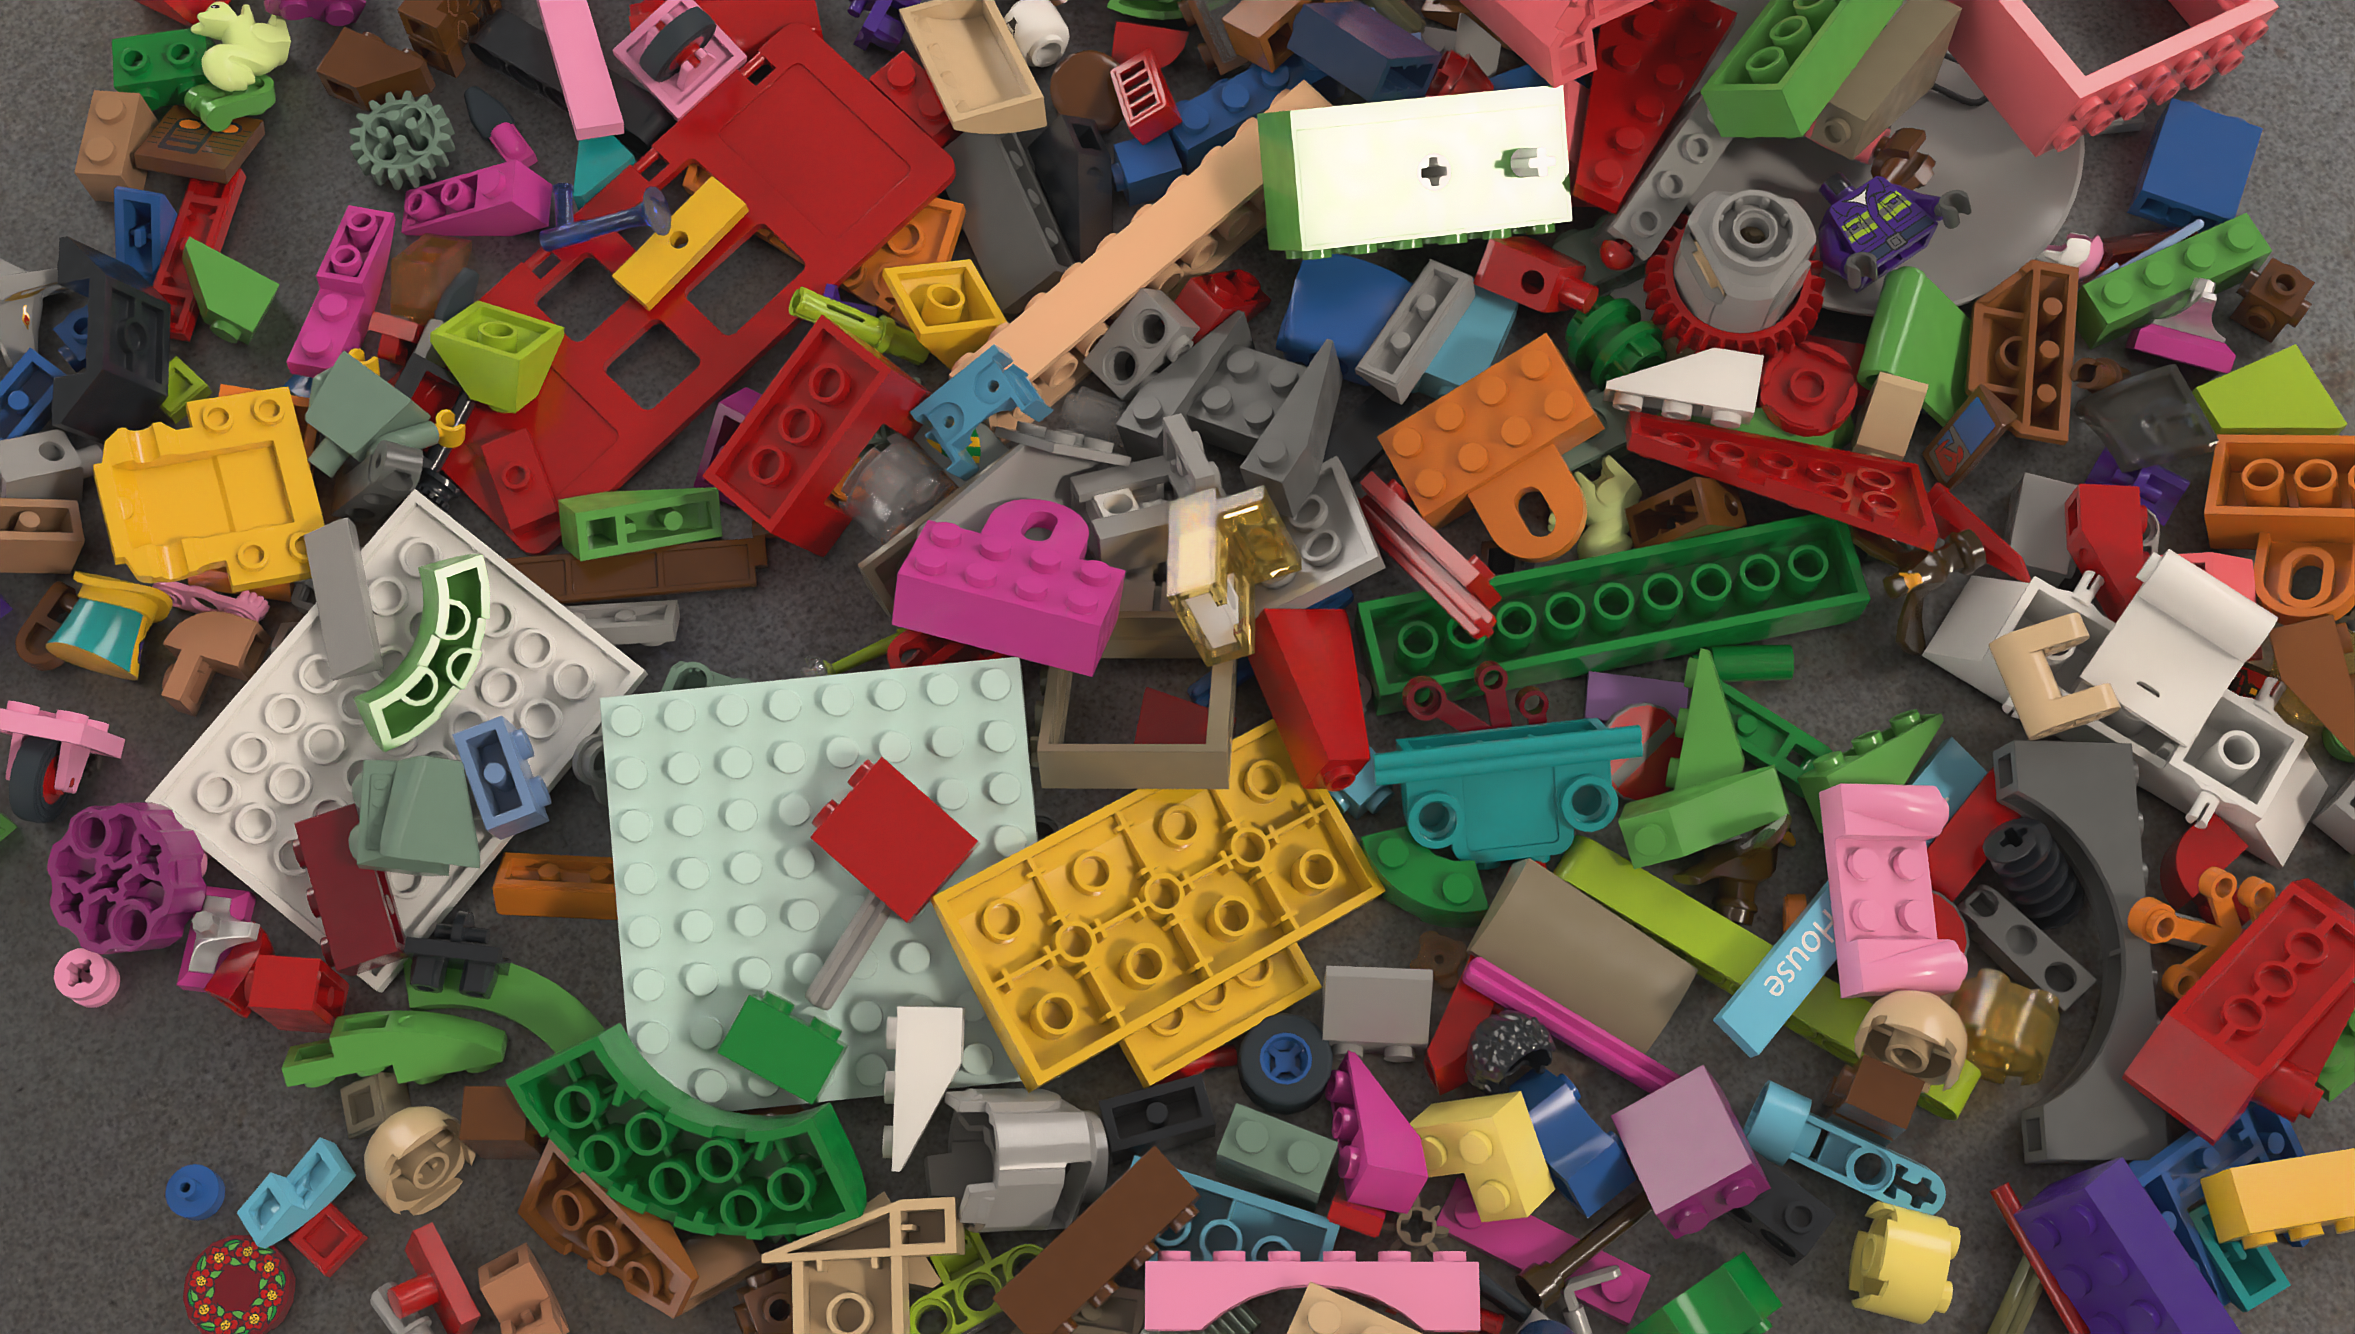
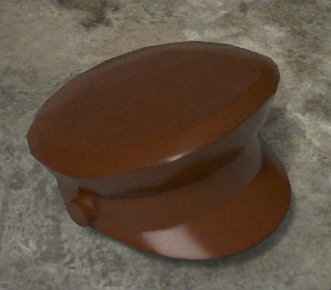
M1083 50L1073 53L1062 60L1055 68L1050 83L1051 99L1058 112L1057 117L1063 114L1093 119L1101 135L1109 133L1124 119L1110 71L1120 64L1111 56L1095 50Z

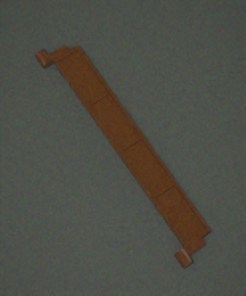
M753 520L751 527L753 538L676 544L585 561L578 560L571 553L507 558L504 560L560 604L757 587L756 569L768 568L766 539L778 537L769 533Z

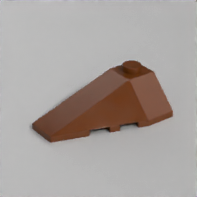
M549 1139L517 1213L552 1249L563 1255L573 1252L588 1261L587 1269L599 1276L608 1272L623 1281L628 1293L673 1319L682 1315L700 1276L670 1222L648 1212L640 1214L606 1195L607 1189L600 1186L584 1172L578 1174L568 1166L567 1163L570 1160Z

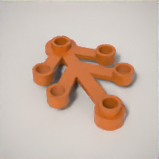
M2211 867L2204 871L2198 885L2201 894L2208 899L2217 925L2176 916L2171 906L2153 897H2145L2137 901L2128 915L2127 923L2130 932L2151 944L2163 943L2176 938L2207 946L2181 965L2175 964L2170 966L2163 974V990L2179 1000L2238 939L2243 930L2231 898L2237 888L2236 878L2233 874L2219 867ZM2255 876L2245 879L2241 883L2237 894L2239 902L2248 907L2252 923L2275 900L2276 896L2275 888L2271 883Z

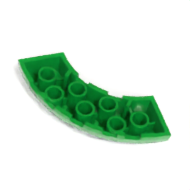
M621 1023L584 1039L505 1080L520 1108L543 1138L547 1135L570 1160L567 1163L568 1166L578 1174L582 1172L587 1174L596 1183L608 1190L606 1195L625 1207L640 1214L648 1212L661 1219L674 1222L673 1227L710 1236L720 1233L746 1236V1239L762 1240L766 1236L796 1234L800 1236L826 1230L859 1218L863 1215L867 1206V1192L861 1167L830 1102L810 1110L775 1116L747 1115L708 1105L681 1091L661 1076L643 1058L629 1039Z

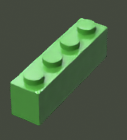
M2244 213L2083 284L2077 295L2075 327L2089 349H2094L2130 333L2131 329L2148 324L2150 319H2161L2184 308L2191 293L2189 289L2194 278H2205L2215 282L2214 294L2242 283L2252 268L2257 271L2271 254L2272 249L2249 215Z

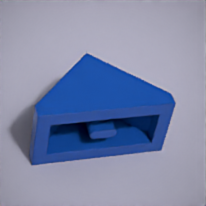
M117 186L114 188L116 259L132 266L153 286L178 214L162 193Z

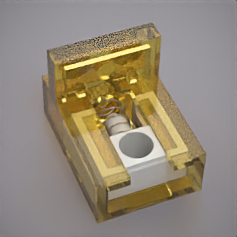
M1259 486L1222 498L1217 487L1170 501L1167 599L1207 667L1254 654L1255 584L1302 570V556L1265 486Z

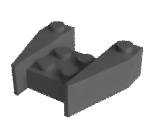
M1237 310L1139 390L1116 423L1128 457H1131V461L1137 462L1163 456V417L1182 413L1191 432L1198 431L1203 442L1246 456V459L1240 466V470L1251 504L1294 519L1318 482L1343 381L1333 340L1326 339L1308 367L1256 351L1245 313Z

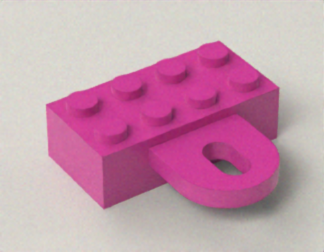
M1041 499L1013 500L998 506L991 513L981 533L962 529L950 522L927 521L897 574L892 625L1092 677L1118 619L1126 570L1110 567L1106 563L1097 560H1083L1087 551L1089 528L1085 520L1072 509ZM1037 527L1053 532L1051 537L1044 541L1030 540L1024 537L1027 530Z

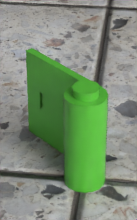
M1903 266L1888 272L1883 281L1858 370L1857 381L1867 390H1871L1881 371L1929 384L1922 408L1944 427L1969 397L1965 393L1971 320L1926 277L1922 270L1911 266Z

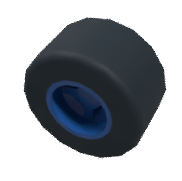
M1281 1013L1266 1017L1248 1031L1241 1043L1238 1074L1242 1089L1254 1104L1268 1112L1289 1115L1305 1111L1320 1100L1331 1076L1333 1055L1329 1041L1322 1040L1321 1029L1303 1016Z

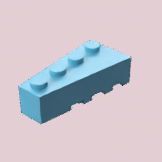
M1134 1155L1131 1167L1142 1157ZM1177 1169L1202 1196L1194 1204L1200 1212L1177 1234L1169 1227L1154 1241L1160 1249L1159 1251H1190L1191 1261H1213V1251H1245L1246 1261H1268L1269 1251L1301 1252V1262H1323V1252L1333 1251L1340 1225L1329 1222L1327 1217ZM1158 1252L1149 1261H1158Z

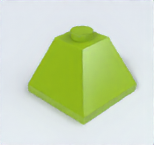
M477 300L430 333V342L471 400L487 404L492 410L497 412L516 413L538 396L564 337L565 327Z

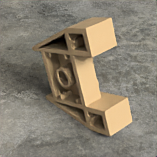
M957 1197L898 1200L865 1213L859 1218L822 1230L762 1254V1263L792 1264L793 1334H910L908 1258L965 1255L964 1223H960L957 1216L962 1199Z

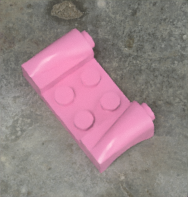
M1838 784L1819 792L1841 998L1883 996L1895 991L1910 990L1930 992L1936 996L1956 992L1960 988L1962 981L1966 978L1968 963L1966 956L1960 951L1954 940L1937 939L1926 840L1937 837L1948 821L1949 806L1946 799L1942 797L1936 786Z

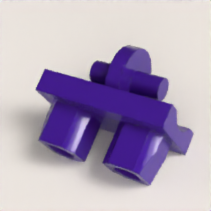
M849 0L851 4L847 12L851 16L859 18L863 10L870 12L853 45L865 51L869 43L872 42L881 48L894 52L906 28L903 23L887 15L886 11L889 6L899 10L920 4L922 0Z
M2108 440L2085 479L2084 484L2140 487L2141 505H2145L2147 509L2155 514L2159 524L2165 526L2175 506L2188 488L2190 481Z

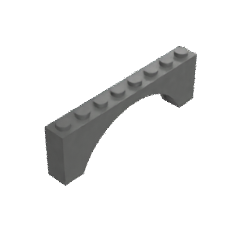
M2013 740L1993 751L1997 802L2019 813L2024 818L2039 820L2047 826L2052 839L2055 840L2060 852L2078 877L2091 905L2099 932L2103 969L2101 1000L2097 1018L2080 1058L2065 1078L2052 1091L2039 1101L2021 1110L2025 1164L2101 1165L2119 1157H2123L2127 1164L2133 1160H2149L2172 1144V1131L2169 1123L2166 1121L2165 1110L2122 1079L2124 1072L2161 1022L2160 1018L2156 1015L2154 992L2157 988L2158 975L2156 967L2151 962L2150 943L2132 934L2127 923L2128 915L2133 905L2146 897L2145 888L2148 883V868L2142 860L2140 840L2144 829V820L2142 813L2138 810L2136 796L2139 767L2133 759L2132 743Z

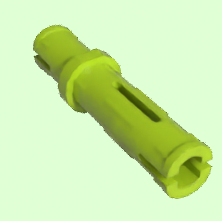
M805 287L797 289L791 298L789 305L790 315L814 324L821 315H824L874 347L881 354L884 352L892 354L917 366L923 363L929 355L930 351L918 341L914 332L897 326L895 320L885 315L879 318L844 303L815 293Z

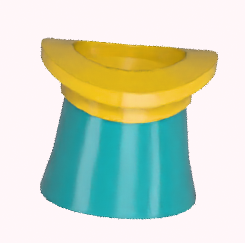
M75 571L73 580L83 584L77 595L79 600L62 626L47 642L46 649L54 656L73 665L113 677L138 680L140 657L146 632H149V627H151L152 623L161 622L168 616L173 606L171 597L167 593L150 586Z

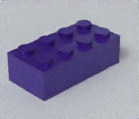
M2123 1157L2049 1184L2013 1214L2029 1242L2035 1247L2057 1280L2059 1287L2068 1296L2088 1326L2091 1334H2242Z

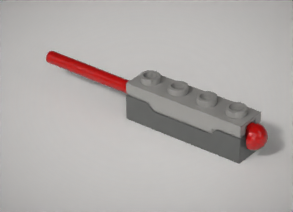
M1700 91L1690 97L1618 213L1615 215L1610 212L1590 240L1600 248L1601 261L1607 268L1614 271L1628 270L1651 257L1733 137L1720 136Z

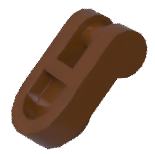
M61 581L54 583L47 590L19 630L15 639V649L19 657L33 669L40 671L53 670L65 662L46 649L47 642L62 626L61 623L55 620L60 614L65 612L70 614L79 600L76 590Z

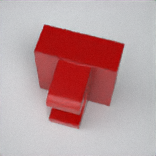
M373 311L368 330L381 335L377 353L378 358L405 366L415 346H417L425 326Z

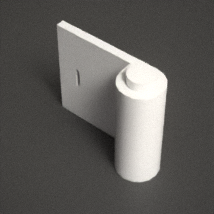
M2168 549L2163 556L2153 552L2142 566L2136 578L2144 583L2078 679L2090 687L2110 683L2122 708L2186 748L2243 664L2251 658L2277 622L2278 617ZM2137 683H2140V684L2144 685L2145 687H2147L2148 689H2150L2151 691L2155 692V693L2157 694V696H2155V695L2152 694L2151 692L2147 691L2146 689H2144L2143 687H2141V686L2138 685Z

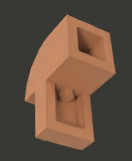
M208 611L185 619L169 633L163 643L177 660L165 672L161 696L176 711L196 717L215 673L248 682L259 669L272 638L257 621L227 612Z
M527 1242L478 1268L480 1290L500 1323L501 1334H567L570 1332L562 1308Z

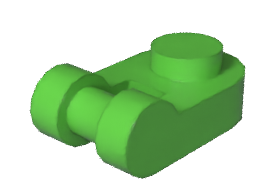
M266 74L255 76V83L249 85L244 91L229 92L208 82L191 88L184 97L185 106L195 116L200 117L201 121L215 132L227 129L232 119L264 113L276 101L274 81Z

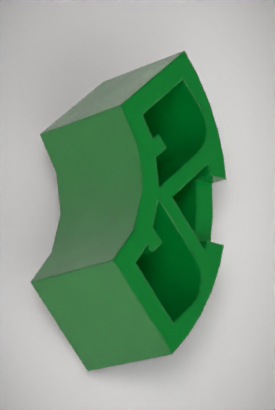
M1407 826L1361 837L1359 845L1386 890L1381 895L1391 905L1394 903L1406 912L1421 918L1420 921L1431 925L1451 928L1480 926L1489 906L1475 860L1452 861L1437 856L1428 848L1419 844L1413 838Z
M1743 1251L1625 1334H1763L1773 1327L1767 1317L1782 1307L1783 1304Z

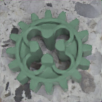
M408 90L404 92L402 100H395L393 94L389 92L386 93V103L381 106L374 100L368 102L372 112L369 115L358 113L356 118L361 128H353L349 132L354 141V144L350 146V150L362 173L365 176L371 174L379 186L384 184L389 178L395 190L401 188L403 180H409L412 186L417 188L419 187L420 176L425 174L431 180L437 178L433 168L436 165L447 167L449 162L444 152L455 151V145L451 138L455 132L443 107L440 104L433 106L429 96L425 94L416 102L411 91ZM388 129L394 132L396 136L394 140L392 139ZM411 140L413 141L417 151L411 148L409 144Z

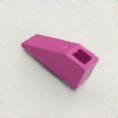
M515 159L406 191L401 233L415 236H515L548 227L552 184Z
M1348 1050L1338 1070L1334 1069L1331 1071L1330 1079L1325 1088V1096L1328 1101H1331L1333 1113L1332 1136L1339 1142L1338 1174L1341 1178H1344L1347 1202L1408 1214L1428 1179L1421 1138L1358 1055Z

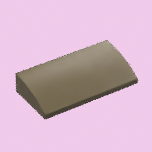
M1531 858L1512 864L1466 952L1474 957H1482L1643 1054L1649 1050L1672 1017L1698 971L1697 968Z

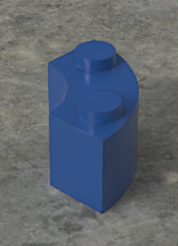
M1532 1068L1509 1087L1510 1092H1522L1554 1187L1585 1217L1589 1218L1636 1180L1626 1161L1629 1155L1622 1140L1613 1131L1605 1133L1587 1114L1578 1102L1581 1099L1578 1089L1566 1075L1560 1073L1558 1076H1555L1547 1069H1545V1073L1537 1074Z

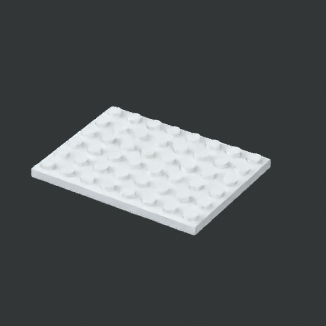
M416 489L410 493L361 550L384 669L333 681L331 679L316 602L145 800V802L161 804L172 809L176 820L184 828L194 830L202 849L318 944H320L321 938L326 937L321 917L316 918L313 915L307 900L306 890L311 888L312 884L307 868L302 869L299 866L293 851L292 841L298 838L294 823L355 803L352 796V785L357 775L363 772V760L399 761L415 756H431L461 761L452 734L502 715L517 730L524 728L534 751V757L527 759L534 777L540 775L543 778L550 793L572 766L573 755L579 743L586 737L597 734L602 726L600 698L631 695L648 675L643 668ZM483 554L490 588V619H486L485 633L480 648L482 655L474 674L464 690L461 689L450 705L440 714L442 717L408 742L387 752L382 751L370 736L360 716L354 697L369 691L388 678L405 659L415 641L423 611V589L418 567L456 556ZM466 772L465 777L480 851V868L450 865L449 876H417L387 872L405 938L428 939L435 930L437 923L443 921L513 837L510 836L500 840L486 831ZM408 958L357 975L373 989L382 993L403 969V963Z

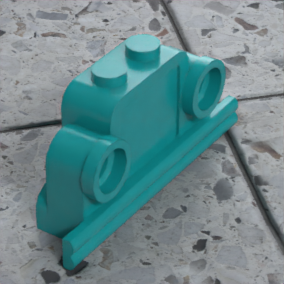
M1596 717L1396 739L1395 752L1373 754L1375 785L1401 783L1403 814L1407 827L1413 838L1424 847L1440 849L1449 846L1460 861L1475 860L1478 870L1494 869L1501 865V861L1520 859L1522 861L1531 858L1534 861L1545 863L1551 860V855L1561 854L1571 846L1574 839V828L1584 832L1598 831L1606 827L1614 819L1618 809V797L1612 786L1610 760L1643 757L1642 731L1639 725L1607 728Z

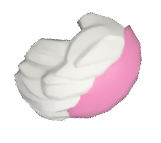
M2072 232L2067 236L2065 244L2062 246L2049 245L2039 254L2036 260L2079 267V283L2092 275L2100 265L2104 254L2103 242L2098 234L2090 239L2085 234Z

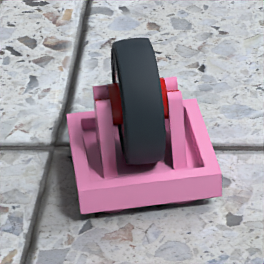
M667 0L612 50L614 56L677 121L682 119L736 69H739L747 62V56L694 0Z
M8 701L6 709L0 708V733L12 736L5 777L9 781V803L13 813L24 821L34 823L52 822L63 811L70 794L77 792L89 754L121 759L125 739L108 733L109 724L91 720L89 716L64 710H57L55 714L42 711L40 707Z

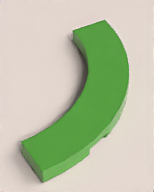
M408 958L403 963L409 1008L412 1011L458 1008L491 1012L529 1030L544 1041L555 1053L605 1030L598 1019L566 990L536 972L510 963L508 976L498 975L490 999L472 998L462 995L458 990L463 970L447 968L442 993L415 990L410 985L412 960Z

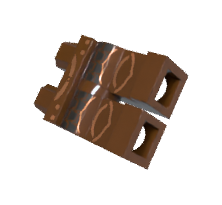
M404 0L397 11L405 31L409 35L408 38L413 50L427 61L428 66L457 79L466 66L461 51L469 39L476 35L486 23L488 14L492 15L496 9H502V4L500 0Z

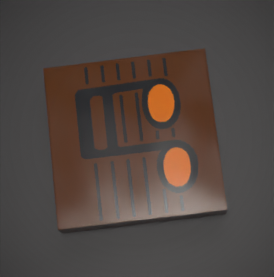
M174 105L134 153L136 167L149 171L227 184L265 135L263 120L239 117L232 119L227 129L215 132L201 121V118L195 116L187 107Z

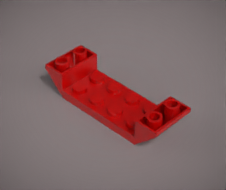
M2309 878L2292 881L2165 1015L2124 1072L2122 1079L2214 1146L2245 1112L2255 1090L2355 982V909Z

